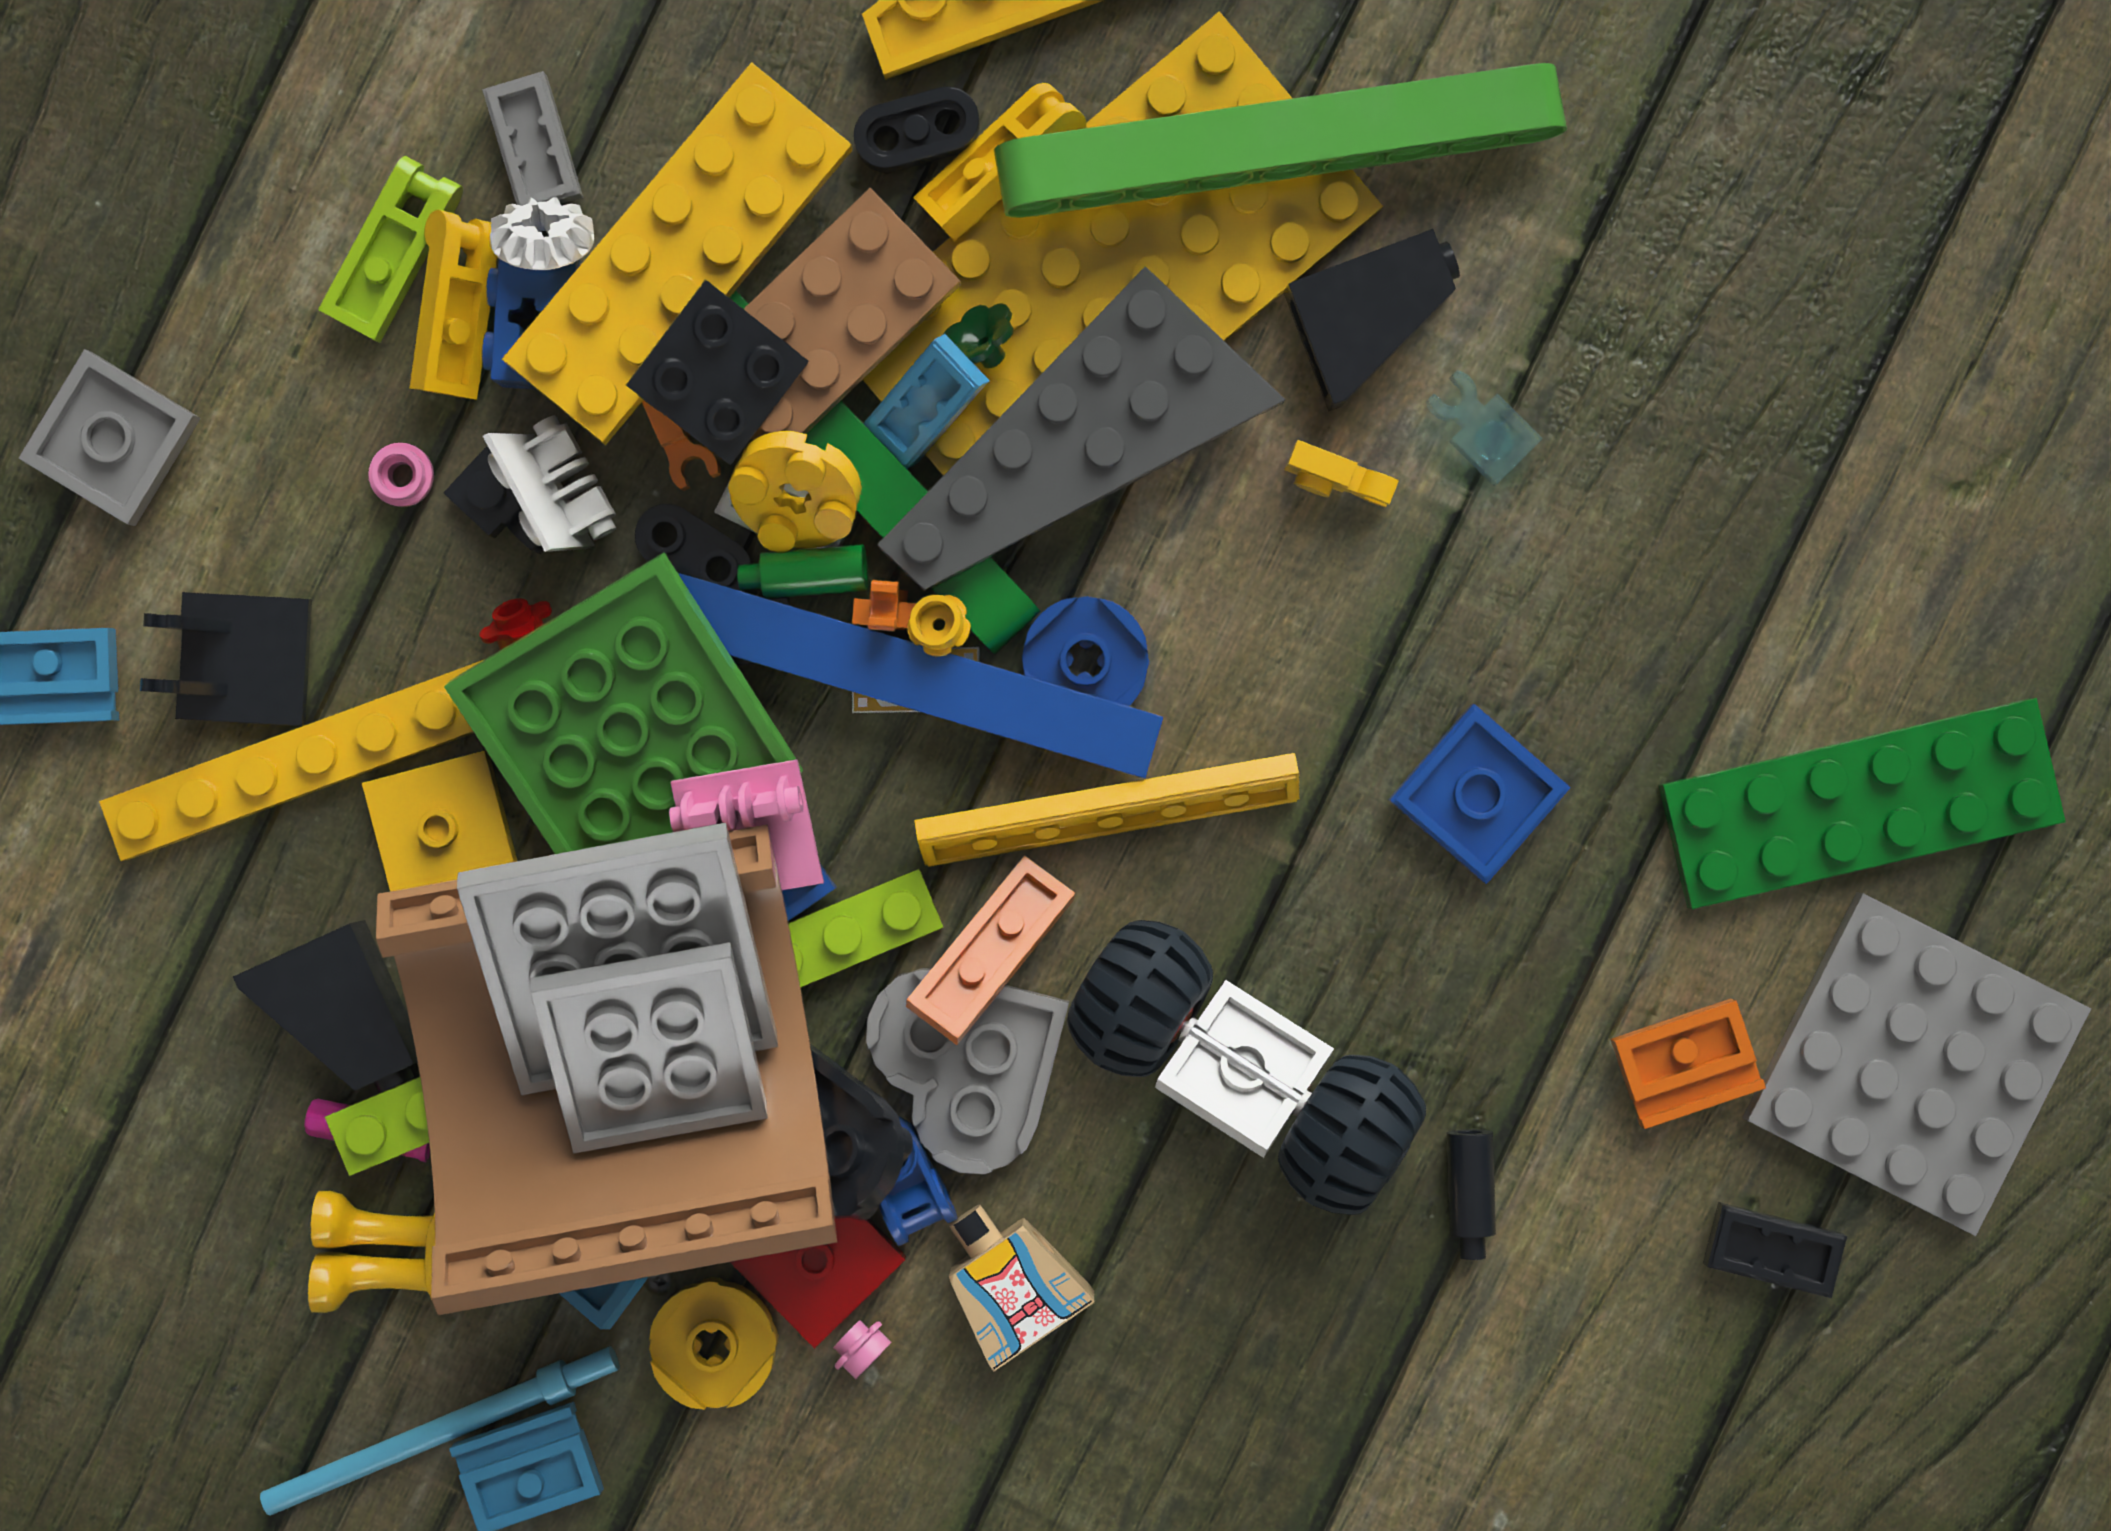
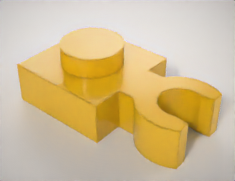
M1297 440L1294 444L1284 469L1296 474L1297 476L1293 484L1308 492L1329 497L1332 489L1342 493L1346 491L1385 508L1387 504H1390L1399 480L1363 468L1358 466V463L1300 440Z

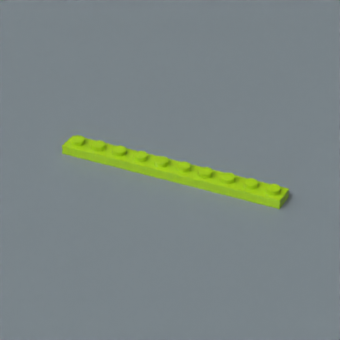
M916 869L790 922L789 928L800 987L944 928L920 869ZM420 1077L325 1116L349 1176L429 1143Z

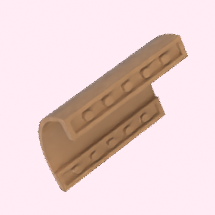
M768 824L728 831L777 1029L778 1047L755 1051L767 1102L768 1118L573 1154L556 1089L521 1095L457 891V880L378 894L376 941L382 958L391 956L395 958L412 1029L426 1111L435 1206V1246H432L431 1299L438 1315L837 1242L828 1159L813 1057L793 943Z

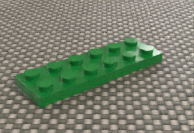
M2028 698L1658 785L1686 906L1689 909H1696L2066 822L2037 698Z

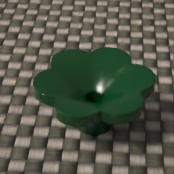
M1003 303L996 304L990 308L985 305H978L969 309L963 315L960 322L951 325L943 334H946L974 364L981 362L985 368H993L999 365L1005 358V352L1000 345L1009 340L1013 334L1014 329L1010 323L1012 312Z

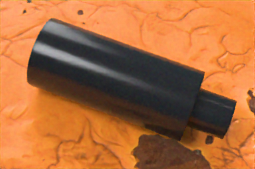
M1480 1129L1448 1131L1449 1235L1460 1237L1461 1259H1486V1237L1496 1235L1493 1131Z

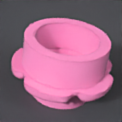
M859 1320L833 1347L842 1356L835 1363V1368L839 1370L843 1366L856 1380L892 1343L879 1330L882 1323L877 1321L868 1328Z

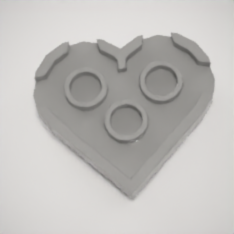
M921 968L912 972L902 973L878 994L867 1017L866 1044L871 1051L875 1066L886 1076L887 1081L891 1085L913 1095L912 1121L914 1127L917 1129L920 1142L931 1152L932 1157L938 1163L959 1173L987 1174L996 1168L1009 1165L1019 1154H1022L1028 1148L1037 1129L1069 1001L1005 985L959 1044L956 1045L906 1007L907 998L931 969Z

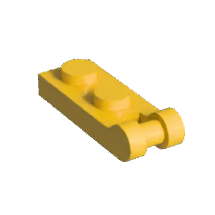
M1036 84L913 198L955 242L971 226L977 224L983 218V215L1002 199L994 155L996 146L1023 137L1085 129V116L1071 103L1065 102L1063 95L1050 84Z
M442 210L433 211L426 221L424 236L429 246L410 389L477 400L483 362V339L487 332L490 306L487 302V277L490 268H496L497 256L490 246L491 222L475 218L465 223L461 221L459 215ZM460 248H463L467 255L465 267L458 265Z

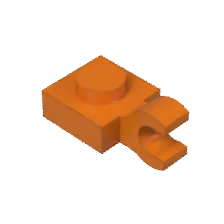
M642 401L658 441L668 457L671 479L682 491L690 489L684 470L686 464L693 459L703 460L706 464V469L713 478L721 475L720 463L709 449L702 445L693 444L689 433L647 402Z
M872 580L869 599L854 598L852 624L859 627H868L871 630L908 631L907 624L916 603H907L908 591L899 590V582Z

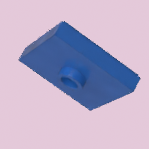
M1471 704L1388 800L1479 880L1487 884L1571 787L1478 706Z

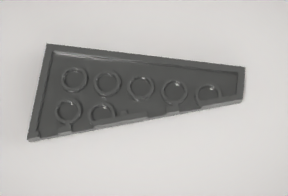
M1145 266L877 546L914 583L926 592L994 556L995 553L1044 530L1083 507L1085 508L1173 462L1174 459L1208 441L1211 442L1248 420L1284 403L1285 399Z

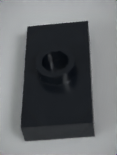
M1718 1202L1703 1264L1709 1268L1832 1298L1847 1236L1841 1232Z

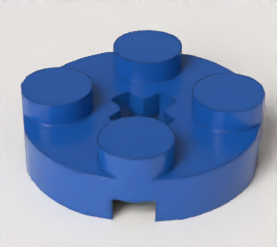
M1086 596L1063 599L1048 607L1036 618L1026 636L1022 662L1025 676L1130 706L1144 686L1149 658L1146 637L1138 622L1127 610L1113 601ZM1078 643L1081 647L1087 649L1095 644L1101 649L1103 653L1097 659L1098 665L1102 668L1099 674L1092 677L1086 671L1078 676L1071 673L1068 667L1074 661L1072 654L1069 652L1072 646Z

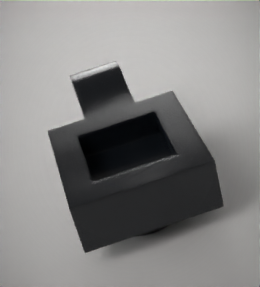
M486 446L443 493L490 537L496 538L507 526L531 551L535 550L538 554H541L544 551L542 545L538 546L533 543L520 523L519 512L522 511V508L511 488H505L493 474L488 463V455L491 454V451Z

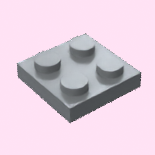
M84 349L19 456V459L124 523L136 526L201 418L93 352Z

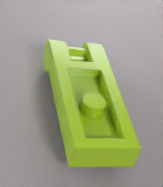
M408 156L402 157L390 174L318 310L370 339L381 343L428 255L429 246L425 241L424 230L429 215L435 210L454 213L461 200L463 186L447 177L437 180L424 173V165ZM412 195L426 202L418 218L402 210L407 199Z

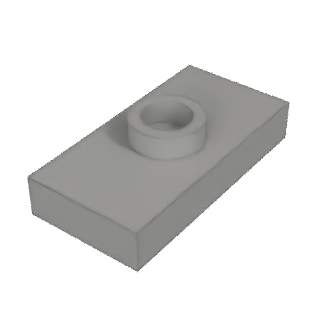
M544 71L482 89L516 204L520 206L526 205L530 197L537 202H547L553 197H557L560 204L583 198L549 80Z

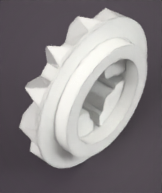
M530 197L528 204L523 206L516 204L506 205L504 214L491 218L490 246L492 251L502 261L519 268L551 270L567 266L584 257L594 243L592 218L583 215L580 205L567 204L561 206L557 197H553L547 202H537ZM538 231H546L548 237H543L542 232Z

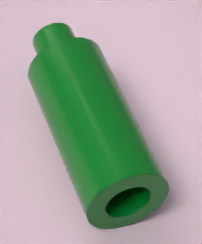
M863 544L790 550L779 553L763 552L760 554L759 563L738 565L737 569L740 590L762 589L765 599L868 590V563Z

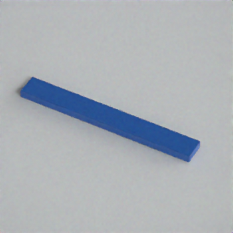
M678 573L730 656L1146 778L1163 716L954 654L941 657L931 656L924 652L921 645L917 646L907 640Z

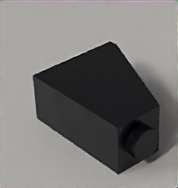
M1434 229L1288 283L1284 296L1328 412L1340 408L1456 290L1453 280L1460 277V271L1455 254L1447 241L1439 244Z
M365 920L349 923L233 976L237 988L355 1091L374 1082L380 1094L415 1078L410 1065L418 1061L409 1016Z

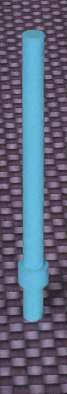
M609 1346L568 1364L563 1360L538 1369L536 1371L537 1377L262 1491L260 1493L262 1507L266 1514L271 1516L546 1401L549 1405H553L576 1395L577 1387L618 1371L620 1365L614 1349Z

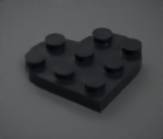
M810 1044L826 1144L834 1217L836 1219L852 1218L864 1221L874 1215L879 1204L894 1188L903 1162L912 1151L913 1139L911 1133L901 1126L899 1116L884 1098Z

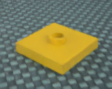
M487 751L469 754L362 783L390 891L457 880L458 872L518 861L491 757Z

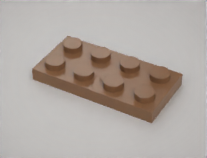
M871 188L856 200L744 308L746 312L809 360L808 364L752 436V440L762 435L779 431H794L807 434L961 286L960 280Z

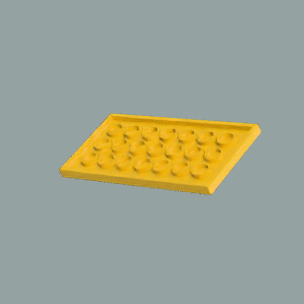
M1219 11L1086 123V128L1293 98ZM1353 170L1022 218L1006 216L1001 199L983 215V218L977 224L971 226L959 239L954 242L949 238L933 251L960 280L961 286L878 364L863 381L879 401L882 402L931 342L943 335L951 325L960 322L963 315L969 309L978 305H985L990 308L1000 303L1008 306L1012 312L1010 323L1014 331L1009 340L1000 345L1005 352L1004 360L993 368H985L981 362L975 364L990 381L925 454L941 475L944 476L1145 266L1223 341H1226L1284 293L1288 283L1302 278L1382 210L1383 205Z

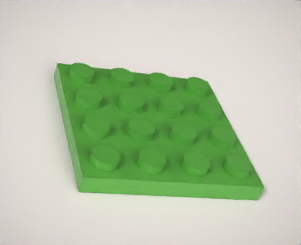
M665 552L451 679L444 686L555 854L672 833L669 811L670 808L676 807L670 784L673 780L797 760ZM799 764L800 772L802 773L803 768Z

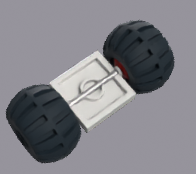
M1138 920L1122 927L1092 965L1069 1008L1067 1026L1078 1048L1095 1065L1121 1076L1145 1077L1156 1072L1167 1060L1178 1043L1182 1042L1158 1077L1156 1089L1263 1158L1292 1114H1294L1297 1118L1286 1135L1278 1153L1280 1168L1290 1186L1312 1206L1331 1213L1356 1215L1366 1211L1378 1196L1385 1183L1389 1182L1425 1119V1101L1415 1084L1398 1067L1389 1062L1372 1056L1346 1055L1336 1060L1313 1093L1309 1092L1308 1090L1331 1057L1334 1048L1225 980L1199 1020L1195 1019L1213 982L1212 966L1203 950L1185 932L1162 922Z

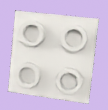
M556 415L550 416L533 426L537 437L533 434H485L483 438L491 451V454L488 455V463L493 474L505 488H511L522 508V511L519 512V520L525 533L533 543L538 546L542 545L545 552L590 549L595 545L588 532H590L594 540H597L616 530V526L612 521L616 513L601 486H596L570 501L571 498L598 482L595 474L583 477L565 488L561 484V482L589 465L585 457L574 460L554 471L555 468L582 453L568 424H560Z

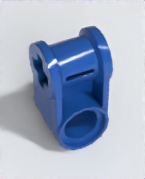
M899 1117L901 1126L911 1133L913 1139L912 1151L903 1162L894 1188L879 1204V1208L893 1239L898 1246L909 1242L910 1234L942 1219L947 1223L958 1220V1216L939 1172L933 1167L923 1144L920 1142L918 1132L909 1121Z

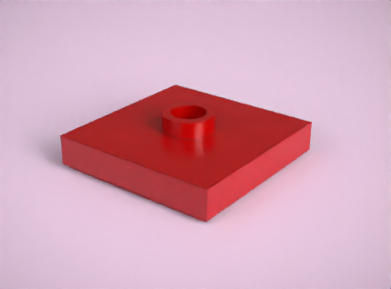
M835 1218L837 1242L737 1260L730 1263L815 1349L906 1260L907 1256L870 1218L864 1221L852 1218Z

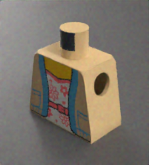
M979 1204L949 1225L956 1238L968 1253L965 1258L951 1267L949 1279L993 1372L1095 1302L1094 1290L1090 1284L1025 1218L1018 1220L1000 1233Z

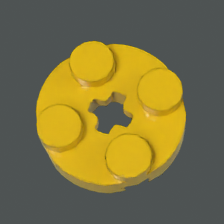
M794 431L768 433L754 439L747 445L740 460L734 467L728 490L736 513L750 529L758 533V540L763 547L778 553L788 552L793 547L803 549L817 548L842 539L851 532L862 486L856 468L839 449L827 443L824 451L816 445L805 443L807 434ZM785 484H791L796 491L805 490L808 494L806 497L792 496L784 490Z
M710 1277L681 1288L658 1311L650 1329L649 1340L651 1339L649 1350L652 1357L650 1363L654 1377L659 1385L677 1402L690 1408L703 1410L706 1407L720 1408L727 1406L726 1408L740 1405L750 1399L765 1383L775 1362L779 1335L773 1323L771 1313L756 1294L735 1282H727L721 1278ZM702 1330H706L711 1334L717 1330L722 1331L727 1336L724 1345L730 1351L729 1355L724 1359L717 1354L710 1356L708 1360L703 1358L699 1354L703 1342L697 1334Z

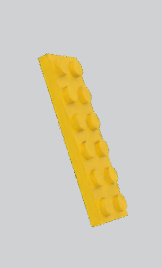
M751 62L504 355L502 360L606 445L643 401L625 384L702 282L706 279L727 297H730L853 151L852 144Z

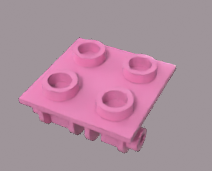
M798 759L670 782L676 806L670 808L669 811L673 832L726 823L728 831L768 824L782 890L824 883Z

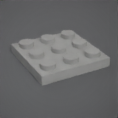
M731 942L531 978L530 994L573 1154L768 1118L766 1097Z

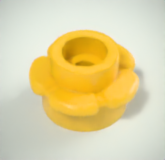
M932 594L922 598L913 607L907 624L908 635L911 641L917 646L921 645L924 652L928 655L941 657L950 654L954 646H962L969 637L971 624L965 617L967 608L960 599L952 595ZM937 620H944L945 627L940 631L935 630L934 623Z

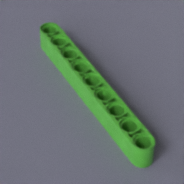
M1538 63L1023 137L996 146L994 155L1004 213L1008 217L1022 218L1530 144L1557 137L1566 132L1567 126L1556 66L1550 63Z

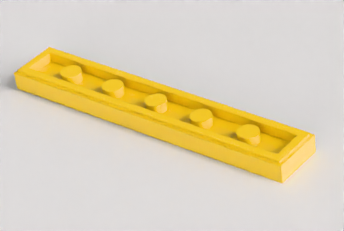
M1295 753L917 819L914 820L917 841L924 864L930 867L1292 803L1300 800L1299 770Z

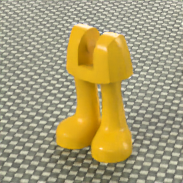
M334 1191L317 1192L311 1215V1240L315 1248H337L364 1244L425 1247V1258H389L358 1256L342 1252H319L313 1259L309 1274L308 1302L311 1312L327 1313L335 1311L350 1293L366 1289L428 1292L431 1298L432 1246H435V1212L433 1216H399L373 1213L355 1208L341 1193Z

